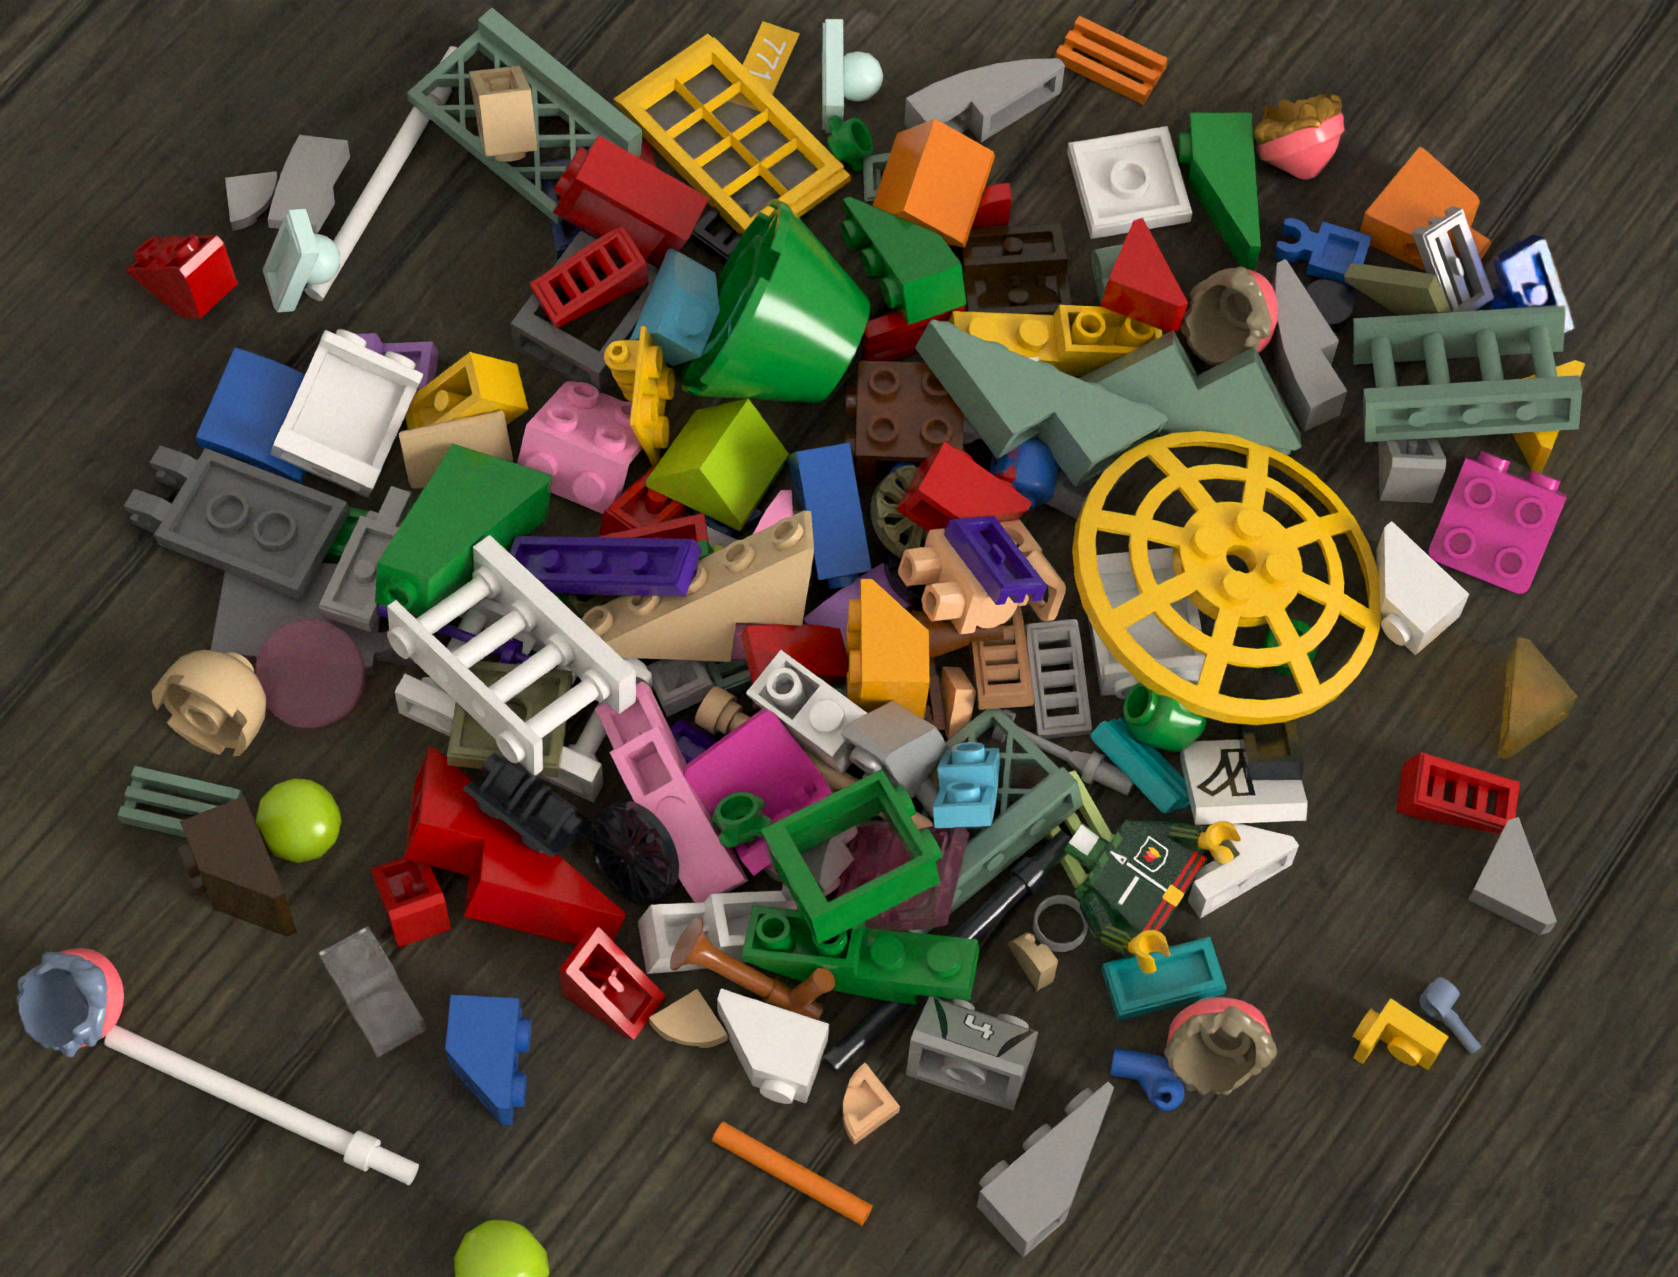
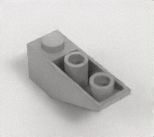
M1109 1082L1104 1084L1095 1093L1090 1088L1080 1092L1064 1109L1068 1115L1053 1129L1048 1124L1038 1128L1023 1143L1022 1148L1026 1151L1011 1165L1002 1160L991 1168L979 1182L983 1189L979 1193L977 1208L1022 1257L1026 1256L1066 1221L1112 1096L1114 1087Z

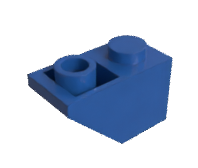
M451 995L445 1047L449 1067L501 1125H513L514 1107H524L527 1076L526 1073L517 1072L519 1052H529L531 1018H522L519 998Z

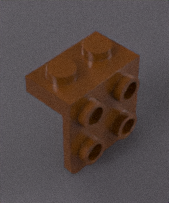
M858 361L857 386L847 385L846 417H856V433L845 432V443H850L853 464H855L854 471L857 484L875 485L877 461L922 462L944 442H947L954 448L963 450L964 414L927 363Z

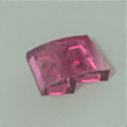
M887 821L857 828L858 832L852 839L849 849L854 860L843 872L837 898L910 861ZM926 827L934 836L942 854V858L936 861L940 883L864 921L866 928L905 931L947 925L969 832L964 827Z

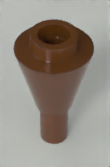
M912 609V616L929 630V659L968 646L969 642L1004 639L1003 623L990 629L981 628L977 625L974 633L960 635L950 619L931 622L924 611Z

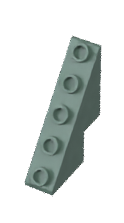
M930 321L915 347L997 459L1013 451L1025 441L1038 437L1049 446L1055 461L1075 487L1103 472L1123 453L1147 440L1156 438L1168 421L1165 414L1156 411L1146 403L1126 399L1107 391L1100 384L1085 382L1058 371L1056 367L1049 363L1036 362L1008 350L1007 347L998 342L985 341L963 332L952 323L946 321Z
M1173 330L1078 378L1085 382L1100 384L1107 391L1131 401L1146 403L1156 411L1165 414L1168 421L1158 434L1160 436L1180 432L1207 431L1236 435L1259 445L1269 446L1286 455H1289L1291 450L1301 448L1300 431L1255 347L1198 375Z

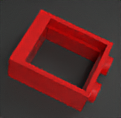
M598 135L588 151L579 146L570 164H567L553 189V192L561 197L552 213L597 238L624 226L646 263L660 269L667 250L673 248L679 252L687 242L709 198Z

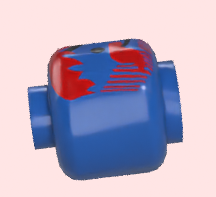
M1038 437L1025 441L1013 451L998 459L992 454L990 473L999 479L1011 483L1018 493L1032 502L1026 513L1034 512L1035 506L1047 503L1054 496L1059 465L1055 461L1049 446Z

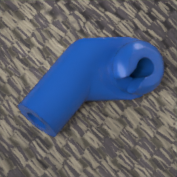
M1114 1048L1110 1070L1111 1076L1137 1080L1150 1102L1159 1110L1171 1111L1182 1103L1184 1098L1183 1084L1179 1077L1174 1076L1165 1057Z

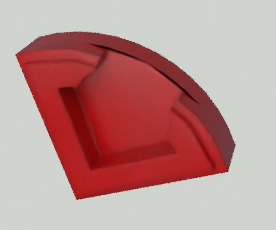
M1010 183L985 187V195L981 197L971 228L1009 225L1012 201Z

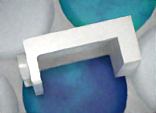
M338 329L336 334L325 330L286 419L275 439L270 455L369 498L423 374L414 370L416 364L400 354L388 351L383 356L365 348L367 342L356 334Z
M1173 547L1148 550L1150 567L1157 585L1175 577L1172 562ZM1129 552L1097 555L1099 574L1105 594L1113 609L1141 594L1136 586L1131 570ZM1187 597L1170 604L1183 619L1202 632L1198 608ZM1154 614L1126 628L1134 640L1158 663L1180 678L1197 685L1205 655L1178 640L1158 621ZM1088 618L1100 695H1116L1120 699H1125L1130 689L1139 681L1114 658L1097 635Z

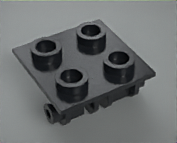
M493 753L483 764L481 771L485 774L467 784L463 789L476 799V804L481 811L492 818L503 820L520 833V838L525 845L536 852L545 853L551 858L588 834L591 825L594 824L579 813L576 807L572 806L557 793H553L550 787L540 783L537 777L528 774V771L518 763L514 764L505 756L501 758L496 753Z

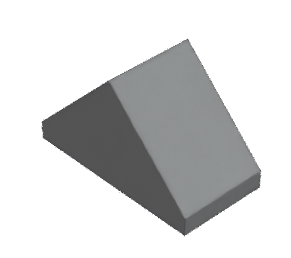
M1437 438L1378 442L1380 501L1433 503L1446 468V457Z
M1519 817L1507 821L1468 900L1538 935L1549 933L1557 923L1522 824Z

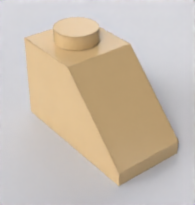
M512 66L470 71V84L477 125L485 156H494L497 161H515L526 156L525 152L537 151L531 88L521 67Z

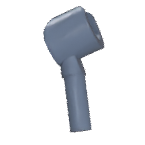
M1438 977L1429 984L1419 1000L1420 1009L1429 1018L1442 1021L1446 1027L1448 1026L1469 1054L1472 1055L1482 1046L1460 1020L1459 1016L1451 1009L1459 998L1460 993L1452 983L1442 977Z

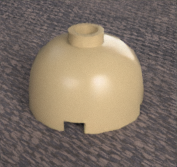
M199 650L180 657L166 671L152 690V701L155 708L158 710L164 703L165 707L172 714L167 724L190 743L213 754L221 755L227 747L235 749L233 756H240L255 738L265 719L266 695L263 687L254 673L252 664L246 658L234 652L225 653L216 650Z

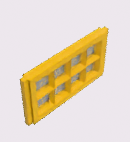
M709 34L614 98V105L620 112L642 129V136L696 191L709 198L708 203L720 211V216L738 234L741 233L743 235L759 211L769 216L775 210L768 204L777 194L780 195L777 199L788 204L800 218L851 181V175L844 169V166L715 37L712 38ZM760 175L773 189L762 183L756 177ZM755 179L735 201L732 199L731 195ZM745 203H749V210L747 212L741 208Z

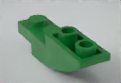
M753 905L742 958L745 962L801 982L809 978L816 969L826 968L832 972L835 978V986L832 990L879 1000L917 1005L918 995L970 1001L979 955V945L977 939L866 928L865 922L818 945L799 910Z

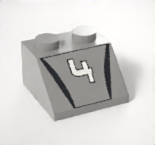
M929 996L910 1040L906 1075L1014 1111L1034 1052L1038 1032L1028 1029L1029 1025L1025 1021L1012 1015L998 1014L995 1018L974 1011L975 1007L965 1000L943 998L941 1000Z

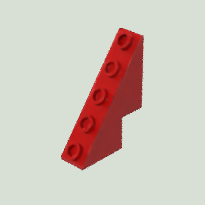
M429 747L413 784L404 859L468 875L464 917L573 945H578L590 927L594 925L598 926L614 941L625 919V912L558 854L551 858L545 853L532 850L523 843L520 833L503 820L492 818L481 811L476 804V799L463 790L473 780L457 766L447 765V758L437 749Z

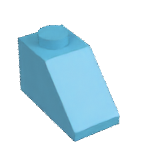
M673 248L668 249L630 340H639L641 326H646L656 346H661L663 360L666 363L675 366L701 357L720 311L715 272Z

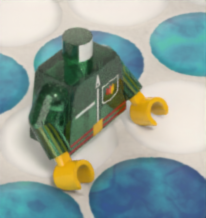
M1138 819L1134 822L1125 820L1107 841L1081 823L1064 846L1063 851L1088 868L1074 893L1081 901L1080 910L1094 940L1125 957L1133 958L1136 956L1139 969L1143 973L1151 974L1157 970L1155 961L1149 953L1159 952L1165 957L1170 956L1166 938L1160 931L1207 861V858L1202 854L1209 850L1216 862L1220 864L1231 862L1234 858L1231 850L1228 847L1218 845L1227 839L1235 842L1241 841L1235 826L1228 821H1218L1207 828L1201 825L1176 821Z

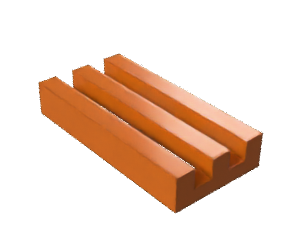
M1081 16L1077 18L1074 23V29L1068 32L1063 46L1060 45L1055 54V58H1059L1066 68L1144 105L1164 73L1168 58ZM1075 48L1100 60L1101 64L1074 52ZM1121 70L1135 78L1144 81V83L1142 85L1117 72Z

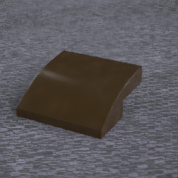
M1061 223L971 229L965 248L959 247L966 297V312L1054 315L1059 305H1072L1067 279V254Z

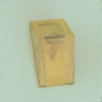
M1517 637L1507 659L1498 757L1511 758L1564 721L1578 698L1538 649L1526 638Z

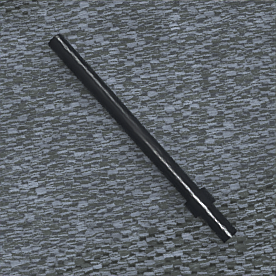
M1059 831L1032 858L1025 856L1009 871L1011 878L949 937L977 940L982 937L1025 894L1032 896L1048 881L1047 873L1074 848L1069 843L1071 838L1065 832ZM882 1000L822 1057L826 1065L833 1072L839 1074L911 1004Z

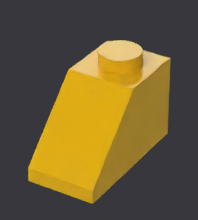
M469 352L414 394L405 415L408 430L497 410L504 411L506 425H508L528 410L518 366L516 363Z

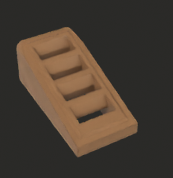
M1017 606L1014 614L1003 623V640L969 642L968 647L979 710L1033 706L1034 697L1021 606ZM993 681H1018V683L988 685V682Z

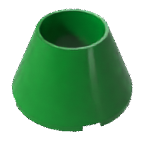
M778 199L770 201L769 206L775 210L769 216L759 211L737 242L716 280L720 308L719 314L701 357L684 362L682 367L681 389L692 396L821 403L829 396L842 378L861 341L869 317L870 300L791 207Z

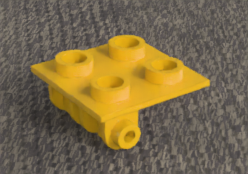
M641 326L639 340L612 342L604 352V360L618 386L621 388L625 399L628 402H632L630 426L651 464L654 465L660 459L661 448H667L669 443V421L664 416L666 400H671L674 396L675 377L673 369L668 368L663 360L661 346H656L647 327Z

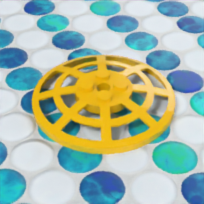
M1207 431L1171 433L1147 440L1123 453L1104 470L1084 500L1075 525L1072 549L1074 576L1083 608L1097 635L1114 658L1141 684L1152 689L1157 695H1164L1175 699L1188 711L1196 715L1226 723L1248 725L1282 723L1312 714L1335 700L1360 674L1372 654L1380 630L1381 611L1379 572L1370 545L1356 519L1340 498L1313 472L1288 455L1269 446H1262L1232 434ZM1204 446L1228 449L1247 455L1246 468L1222 464L1197 465L1186 468L1168 448ZM1147 456L1167 476L1148 492L1136 510L1135 516L1102 510L1106 496L1119 477L1140 459ZM1268 464L1280 469L1302 484L1326 506L1331 514L1318 517L1313 509L1296 493L1278 481L1267 477ZM1227 479L1244 482L1241 503H1216L1199 481ZM1178 489L1196 511L1183 528L1152 520L1161 502ZM1265 491L1288 504L1304 522L1285 529L1275 518L1263 511ZM1097 531L1129 536L1130 566L1136 586L1141 594L1114 609L1105 594L1098 570L1095 543ZM1345 533L1353 546L1365 578L1368 608L1344 594L1342 563L1332 536ZM1148 540L1173 547L1172 562L1175 577L1157 585L1149 563ZM1318 541L1327 564L1328 584L1302 572L1299 547ZM1226 555H1235L1241 558L1247 564L1249 573L1232 569L1227 562ZM1297 593L1324 605L1323 612L1316 624L1301 637L1298 636L1285 611ZM1187 597L1200 611L1215 619L1211 637L1190 625L1170 604ZM1154 614L1158 621L1178 640L1205 655L1197 685L1180 678L1158 663L1134 640L1126 628ZM1340 614L1364 629L1363 637L1350 660L1332 678L1319 684L1307 654L1313 651L1327 637ZM1268 623L1279 644L1278 647L1254 649L1234 646L1233 641L1237 627H1254ZM1286 663L1290 667L1300 694L1291 697L1268 700L1234 698L1218 693L1227 664L1263 668L1280 666Z

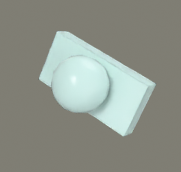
M825 19L822 31V130H825V133H832L828 125V119L837 115L843 122L844 97L847 100L857 102L869 100L879 91L883 81L881 66L878 60L869 53L857 51L843 56V19Z
M306 209L288 210L263 267V274L272 303L277 312L295 311L306 283L320 285L329 282L338 273L340 268L339 249L334 241L328 237L313 233Z

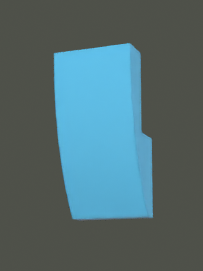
M964 742L952 746L951 750H947L938 765L939 792L933 805L935 828L991 826L998 790L999 748L984 749L982 743Z

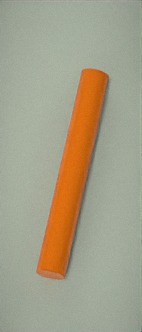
M724 1121L719 1125L713 1136L712 1142L861 1226L872 1210L873 1205Z

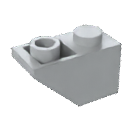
M893 700L847 724L840 733L852 751L849 759L865 771L862 778L883 769L892 786L895 787L902 784L911 799L949 748L937 727Z

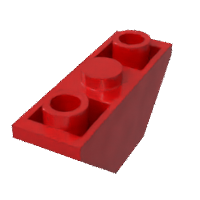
M191 234L179 237L172 235L162 238L154 236L144 242L134 252L133 256L137 260L125 270L126 273L181 318H202L238 284L224 242L218 235L196 236Z

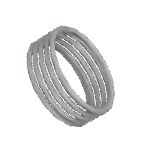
M1055 895L1046 898L1039 904L1033 919V931L1036 939L1041 944H1046L1050 950L1066 952L1075 949L1083 942L1088 930L1089 917L1085 907L1078 900L1067 895ZM1066 904L1074 908L1081 915L1084 929L1081 935L1074 941L1067 943L1053 942L1047 939L1039 929L1038 917L1040 913L1048 906Z

